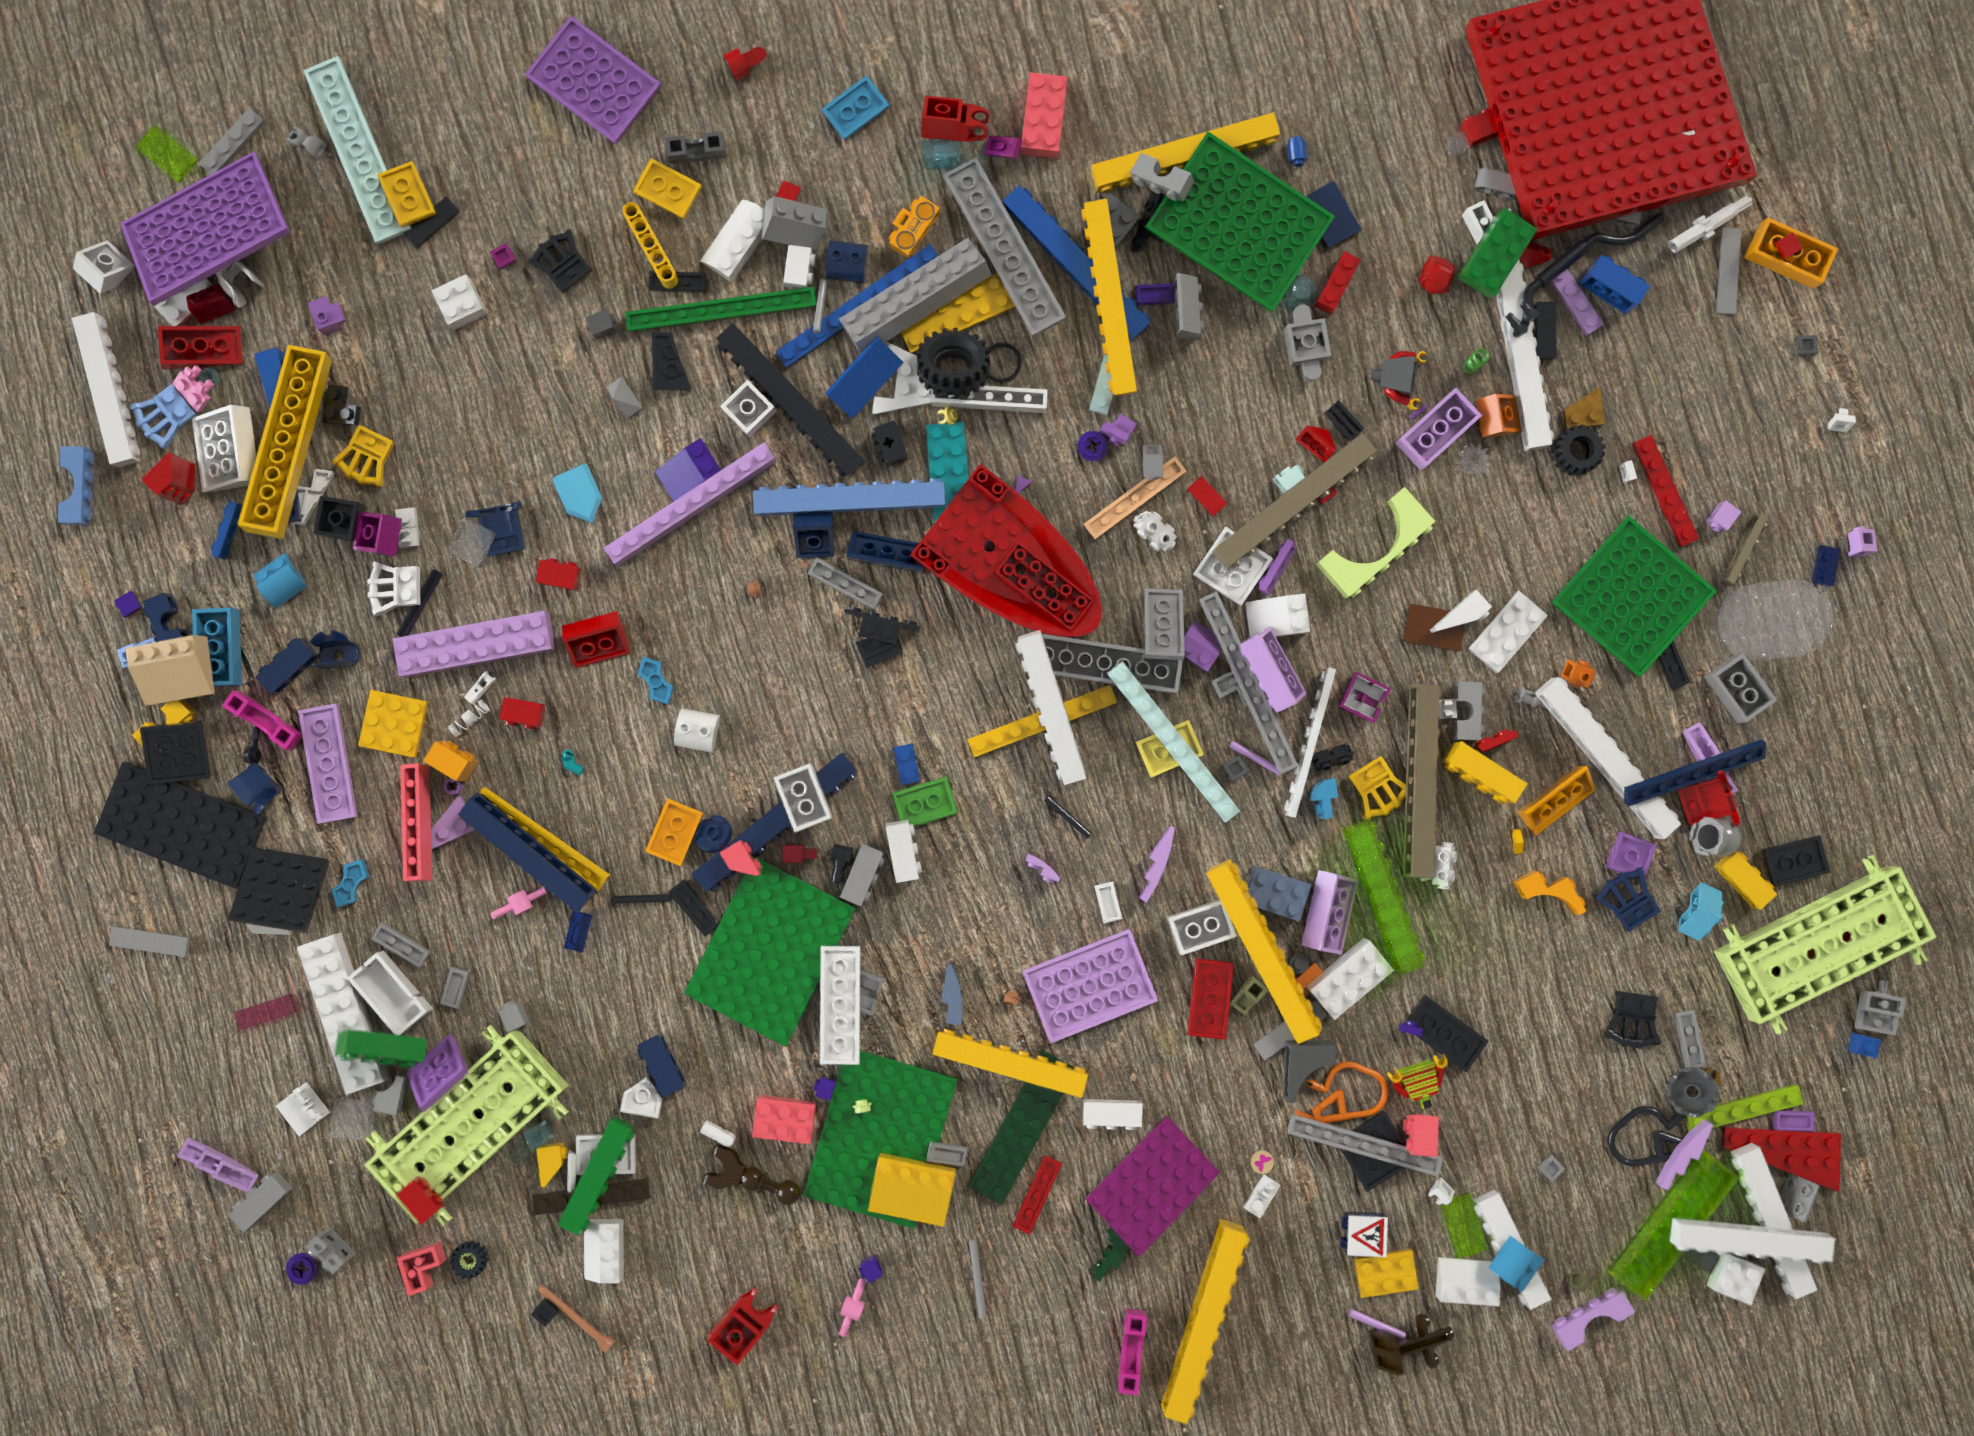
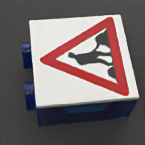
M1345 1211V1217H1342L1341 1221L1342 1229H1344V1237H1341V1248L1344 1249V1252L1352 1256L1386 1257L1388 1217L1384 1213Z

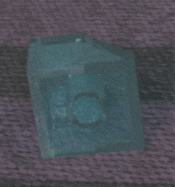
M936 139L921 141L923 170L957 168L961 165L959 141Z

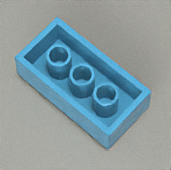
M231 607L192 609L193 635L207 636L214 687L242 686L240 610Z

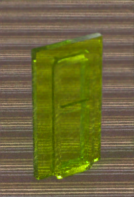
M155 124L135 146L136 149L178 183L183 180L199 161Z
M1468 1192L1454 1196L1449 1204H1441L1456 1257L1470 1256L1486 1250L1487 1247L1471 1194Z

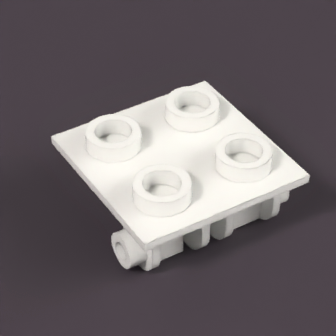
M307 1082L301 1087L296 1088L292 1091V1094L276 1105L298 1136H301L330 1113Z

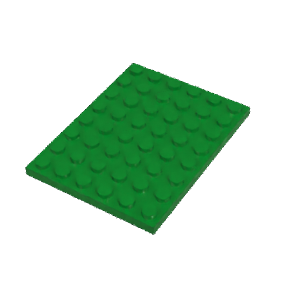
M1208 131L1183 168V170L1192 174L1194 180L1184 201L1182 202L1178 199L1174 201L1165 196L1145 229L1272 313L1335 216Z
M753 856V859L757 858L762 866L760 871L762 873L758 876L744 874L684 994L786 1047L821 979V946H838L856 907Z
M860 1050V1064H841L803 1197L915 1229L917 1221L868 1211L879 1154L884 1153L927 1162L926 1158L930 1141L940 1142L958 1078ZM867 1099V1103H872L870 1105L871 1111L855 1113V1108H853L856 1105L855 1101Z

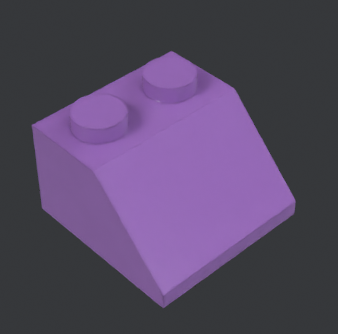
M1194 620L1184 635V659L1204 673L1208 672L1222 650L1214 632Z

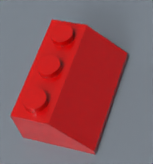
M168 452L141 480L157 496L182 505L188 502L192 497L191 495L195 492L196 465L187 459Z
M618 611L562 625V640L575 668L630 654L624 625Z

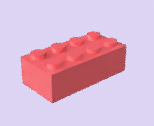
M1030 72L1021 155L1058 159L1067 86L1066 76Z

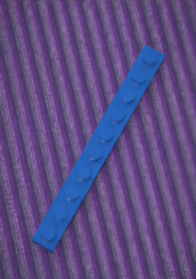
M929 244L824 317L820 334L813 333L812 326L775 352L786 369H788L841 332L844 328L839 318L939 255L932 245Z

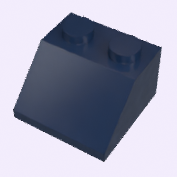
M832 512L794 514L793 534L796 558L835 557Z

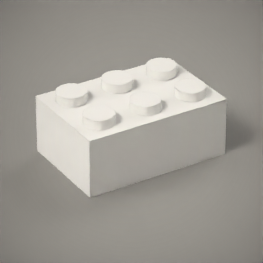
M811 763L774 777L794 832L833 818Z
M1220 899L1167 917L1180 955L1237 937L1231 919Z

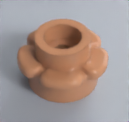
M754 580V582H749V597L756 599V595H760V584H756V580Z
M1008 991L1007 994H1003V1002L1008 1005L1018 1006L1019 1001H1021V998L1018 997L1019 994L1016 992Z

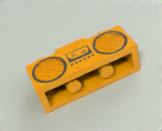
M923 196L912 202L910 212L902 208L892 223L898 230H894L888 239L890 241V248L906 259L913 255L940 215V207ZM905 217H908V219H907V221L905 222V224H904V225H901V223L903 222V220L905 219Z

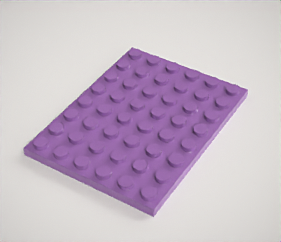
M255 151L120 223L148 301L153 306L291 233Z

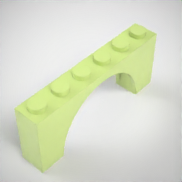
M1405 487L1387 501L1396 519L1397 533L1395 542L1385 557L1372 563H1355L1344 559L1332 550L1315 564L1345 599L1350 596L1354 598L1362 591L1360 587L1364 583L1369 585L1376 579L1374 575L1378 571L1382 573L1390 566L1388 562L1393 558L1395 560L1400 558L1404 554L1402 551L1407 546L1411 548L1419 541L1417 537L1420 534L1426 535L1433 529L1431 525L1435 520Z

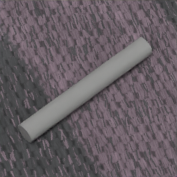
M821 279L819 282L813 333L820 334L827 287V280Z

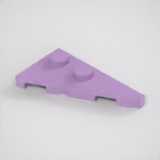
M462 796L455 799L431 828L432 850L476 830L470 824L464 822L458 815L465 805Z

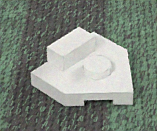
M648 1076L624 1092L620 1112L659 1119L663 1099L657 1093Z

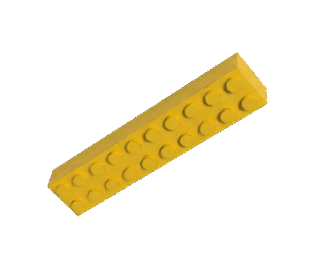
M292 345L287 346L238 526L245 532L284 539L332 363L326 352Z
M1220 1219L1161 1402L1164 1417L1185 1424L1188 1423L1189 1418L1192 1419L1195 1410L1193 1404L1195 1399L1198 1400L1201 1392L1199 1385L1201 1380H1205L1207 1369H1205L1206 1363L1211 1361L1213 1355L1211 1348L1213 1343L1217 1342L1219 1336L1217 1329L1219 1324H1222L1224 1321V1307L1230 1302L1231 1294L1229 1292L1231 1286L1234 1287L1237 1280L1235 1273L1237 1267L1240 1268L1243 1262L1241 1254L1243 1248L1246 1249L1249 1243L1248 1234L1241 1225Z

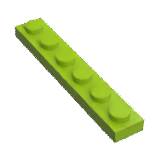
M1793 1084L1717 1104L1713 1111L1707 1112L1700 1117L1686 1115L1685 1118L1690 1132L1703 1119L1712 1123V1128L1804 1103L1799 1085Z

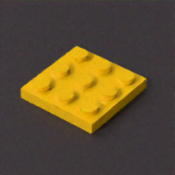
M370 690L358 746L416 758L429 702Z

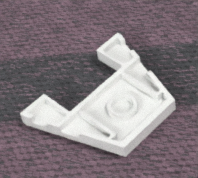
M885 342L884 344L904 363L898 368L894 399L874 397L872 414L879 415L880 413L931 404L932 389L927 391L924 388L925 383H920L919 376H917V356Z
M315 469L311 487L298 486L302 521L292 524L305 525L319 502L320 496L324 494L334 476L332 471Z

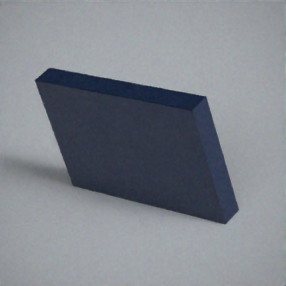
M1334 181L1306 196L1335 216L1321 237L1327 250L1361 232V227Z

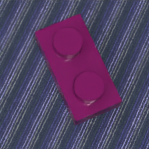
M989 135L984 154L989 157L1017 160L1022 140L1019 138Z

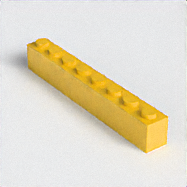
M944 1028V1031L938 1032L933 1055L1080 1098L1083 1097L1089 1073L1085 1072L1086 1069L1074 1066V1069L1066 1067L1067 1063L1061 1061L1051 1063L1048 1062V1058L1040 1055L1034 1058L1029 1056V1052L1018 1050V1053L1010 1051L1011 1047L1000 1044L999 1047L992 1045L991 1041L981 1039V1042L975 1041L971 1035L962 1034V1036L955 1035V1031Z

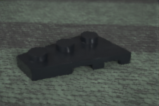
M652 332L653 390L691 391V386L671 332Z

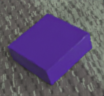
M129 591L114 600L123 617H128L143 608L133 591Z

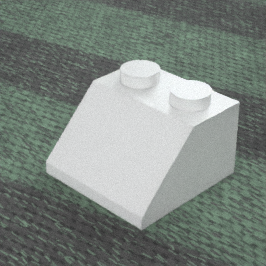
M106 240L76 252L73 269L101 294L116 288L134 269L135 265Z

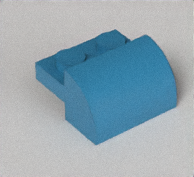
M285 553L253 575L258 584L256 587L275 608H278L307 587L301 573L295 569L289 556Z
M1335 778L1320 780L1309 791L1308 801H1316L1317 804H1314V811L1319 819L1333 818L1331 798H1338Z
M1509 1236L1488 1268L1507 1283L1523 1292L1544 1262V1259L1512 1236Z

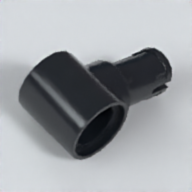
M834 844L831 854V861H833L832 864L834 865L831 882L842 883L845 867L851 862L853 847Z

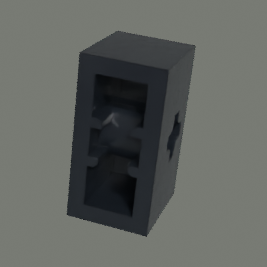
M895 420L873 428L874 434H872L875 445L879 444L881 451L878 454L882 463L886 462L887 467L909 459ZM890 440L892 448L886 446V441Z

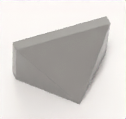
M623 377L606 387L627 419L643 409Z

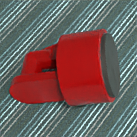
M755 47L741 54L739 49L735 48L724 54L722 59L731 78L737 82L751 75L748 68L762 62L766 58V51L762 47Z

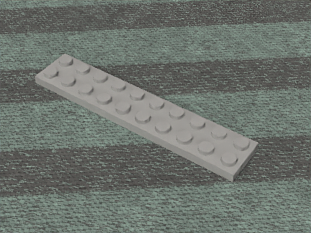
M974 158L943 174L946 184L1031 336L1034 337L1065 321L1066 316L978 159Z

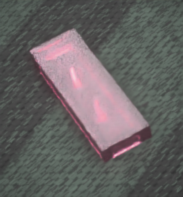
M288 994L236 1011L234 1014L239 1030H243L295 1013L297 1009L292 994Z

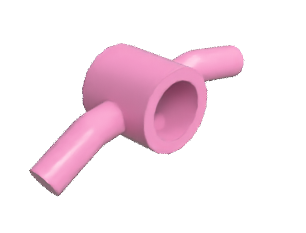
M545 886L528 895L525 890H522L508 897L509 904L491 912V916L493 919H496L511 911L514 912L515 916L533 908L531 901L549 893Z
M859 1278L853 1297L846 1296L840 1312V1315L845 1316L839 1335L842 1337L847 1335L852 1319L858 1321L865 1304V1302L860 1301L866 1280Z

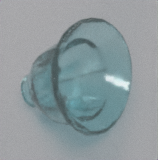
M1299 272L1282 297L1284 303L1292 309L1299 305L1310 307L1316 296L1313 281L1306 274Z

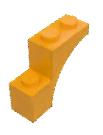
M1531 871L1513 881L1523 899H1529L1538 895H1551L1563 901L1572 910L1573 914L1581 915L1586 912L1584 900L1581 896L1577 895L1575 891L1576 885L1568 877H1561L1545 885L1547 881L1544 875L1538 871Z

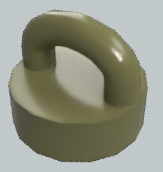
M1577 1270L1569 1275L1568 1283L1574 1290L1581 1292L1589 1286V1278L1584 1272Z

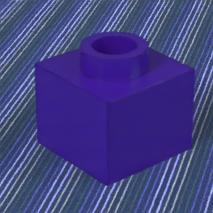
M822 1075L821 1079H817L813 1089L817 1091L815 1096L830 1101L837 1079Z
M875 1254L861 1260L859 1272L863 1279L866 1278L867 1282L870 1283L882 1277L883 1270Z

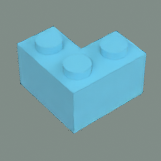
M1701 882L1691 892L1690 907L1679 917L1678 931L1698 941L1707 936L1715 924H1719L1722 920V892Z

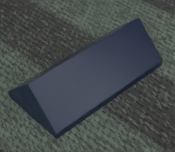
M853 531L846 556L848 560L923 574L925 567L910 556L919 543Z

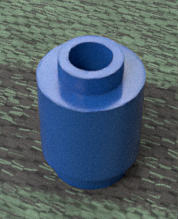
M1302 136L1289 138L1287 144L1289 164H1293L1294 167L1303 166L1304 162L1308 160L1306 142Z

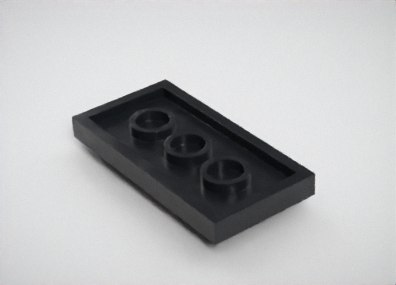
M1426 995L1421 998L1406 1019L1418 1023V1027L1423 1029L1422 1035H1415L1441 1055L1444 1054L1448 1060L1466 1073L1489 1042Z

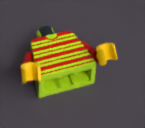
M1444 1054L1440 1060H1438L1436 1055L1433 1057L1435 1064L1432 1060L1428 1059L1401 1069L1395 1068L1394 1075L1388 1072L1387 1075L1391 1079L1394 1089L1404 1098H1409L1412 1101L1419 1100L1422 1109L1432 1107L1433 1103L1430 1096L1439 1093L1438 1088L1441 1087L1444 1069L1448 1064Z

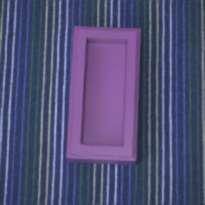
M1779 1110L1773 1112L1774 1130L1814 1132L1815 1112Z

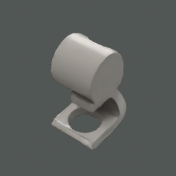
M295 126L286 139L299 149L305 147L318 160L327 146L318 137H309L306 132Z

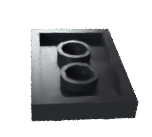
M1821 835L1762 849L1770 883L1774 887L1830 873Z

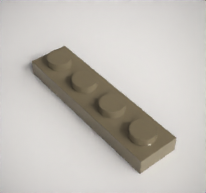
M1762 512L1754 515L1721 583L1728 586L1740 580L1742 576L1741 570L1749 562V554L1759 542L1757 538L1768 524L1766 522L1768 515Z

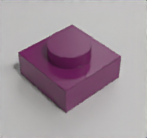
M507 243L490 251L500 270L517 262Z

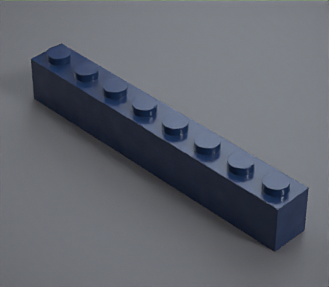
M479 792L470 797L458 813L464 822L470 824L480 835L487 838L496 848L505 853L510 860L516 862L526 873H529L539 884L545 886L555 897L562 900L568 908L576 913L589 902L597 891Z

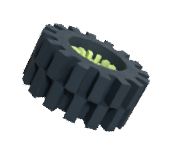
M472 1240L470 1242L466 1241L453 1251L450 1257L452 1259L450 1265H453L451 1270L452 1272L456 1271V1276L461 1275V1279L465 1277L467 1279L475 1278L486 1268V1263L489 1259L486 1258L488 1252L484 1251L486 1249L484 1246H480L481 1243H474L475 1241ZM471 1255L474 1259V1262L467 1264L465 1262V1256L469 1257Z

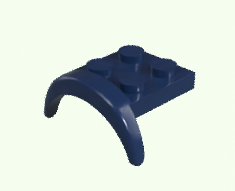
M521 501L465 512L467 518H479L487 557L526 550L518 510L522 508Z

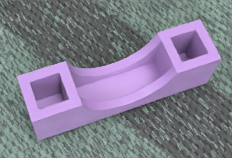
M1618 1287L1610 1288L1605 1291L1603 1296L1592 1298L1588 1301L1587 1305L1573 1309L1571 1314L1556 1319L1554 1324L1550 1326L1561 1345L1567 1351H1570L1585 1342L1584 1331L1587 1324L1593 1318L1609 1316L1620 1322L1634 1314L1635 1311L1622 1290Z

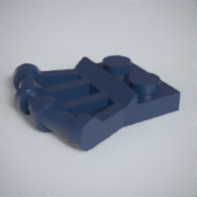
M1638 867L1633 871L1618 873V876L1613 880H1607L1599 894L1594 896L1597 901L1614 912L1627 932H1630L1661 912L1648 892L1642 867ZM1639 878L1641 888L1639 894L1636 893L1628 879ZM1621 883H1624L1633 897L1628 901L1624 900L1616 888ZM1611 890L1621 904L1618 907L1605 900Z

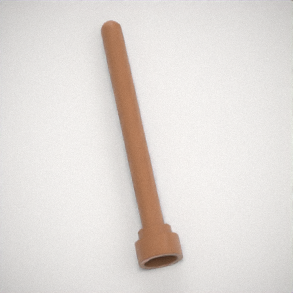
M544 1285L539 1287L538 1290L544 1297L599 1342V1349L604 1353L609 1350L616 1340L611 1336H603Z

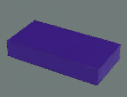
M1173 283L1135 285L1136 305L1172 304L1175 302Z

